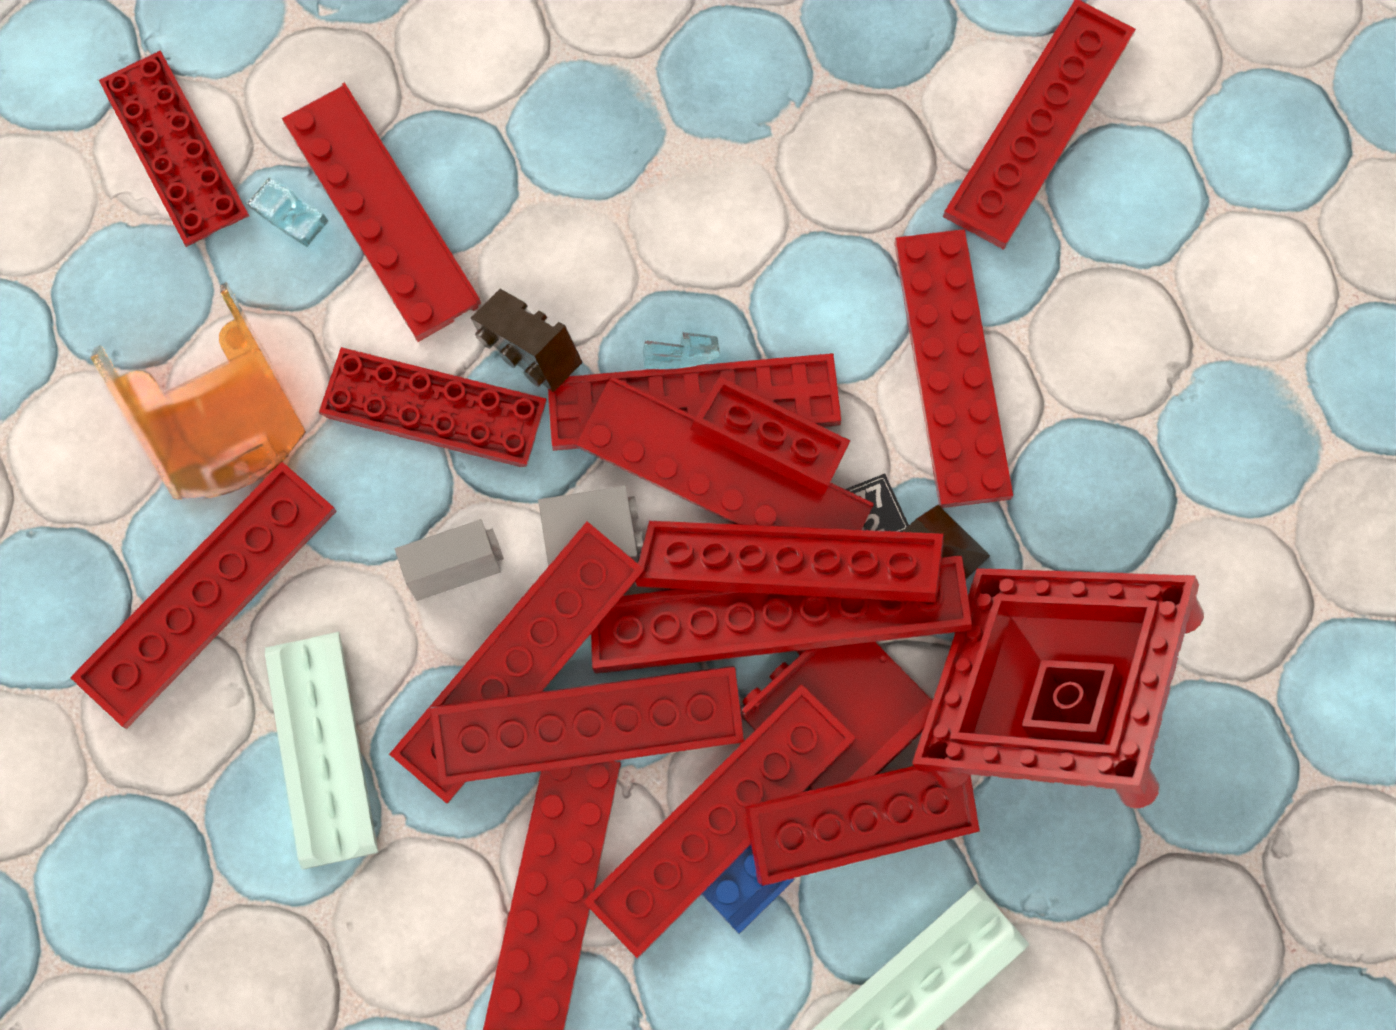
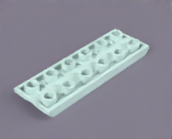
M340 632L266 647L265 660L297 856L301 869H309L378 853Z
M976 884L812 1030H936L1030 944L1002 914L979 885Z

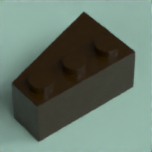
M500 288L470 318L477 329L475 333L476 338L486 348L490 349L494 346L499 350L501 358L512 368H515L517 365L524 370V375L535 386L539 387L543 384L550 391L554 392L583 363L566 326L560 322L554 327L545 322L548 318L545 313L539 310L535 314L531 313L526 309L528 305Z

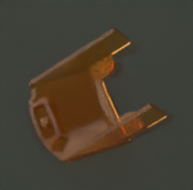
M227 282L220 285V293L234 319L221 328L219 343L228 361L163 393L155 378L145 370L136 369L119 376L101 345L93 349L90 357L169 493L175 500L204 497V499L213 498L237 491L256 482L283 462L306 433L263 344L259 341Z

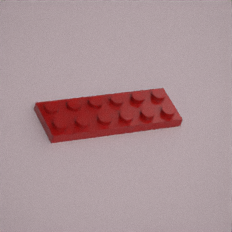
M914 766L745 806L757 880L762 886L980 832L971 775L968 776L962 785L946 789L939 786L929 772L917 771Z

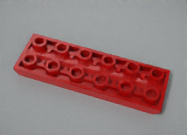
M161 50L98 80L186 247L249 216Z
M341 347L319 414L335 421L517 467H527L547 398Z

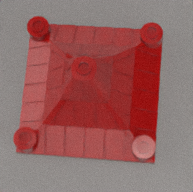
M977 568L968 593L972 631L955 632L912 762L917 771L929 772L936 783L946 789L962 785L969 775L998 776L999 778L1028 779L1038 782H1057L1068 785L1114 789L1120 800L1127 807L1136 809L1150 805L1159 794V783L1150 765L1163 719V712L1166 708L1171 689V681L1176 670L1179 651L1182 647L1184 635L1196 630L1204 619V611L1196 597L1200 585L1196 576Z

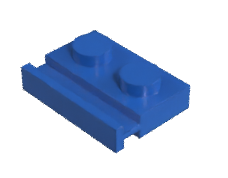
M750 845L702 893V896L740 934L795 879L765 886L759 884L752 846Z

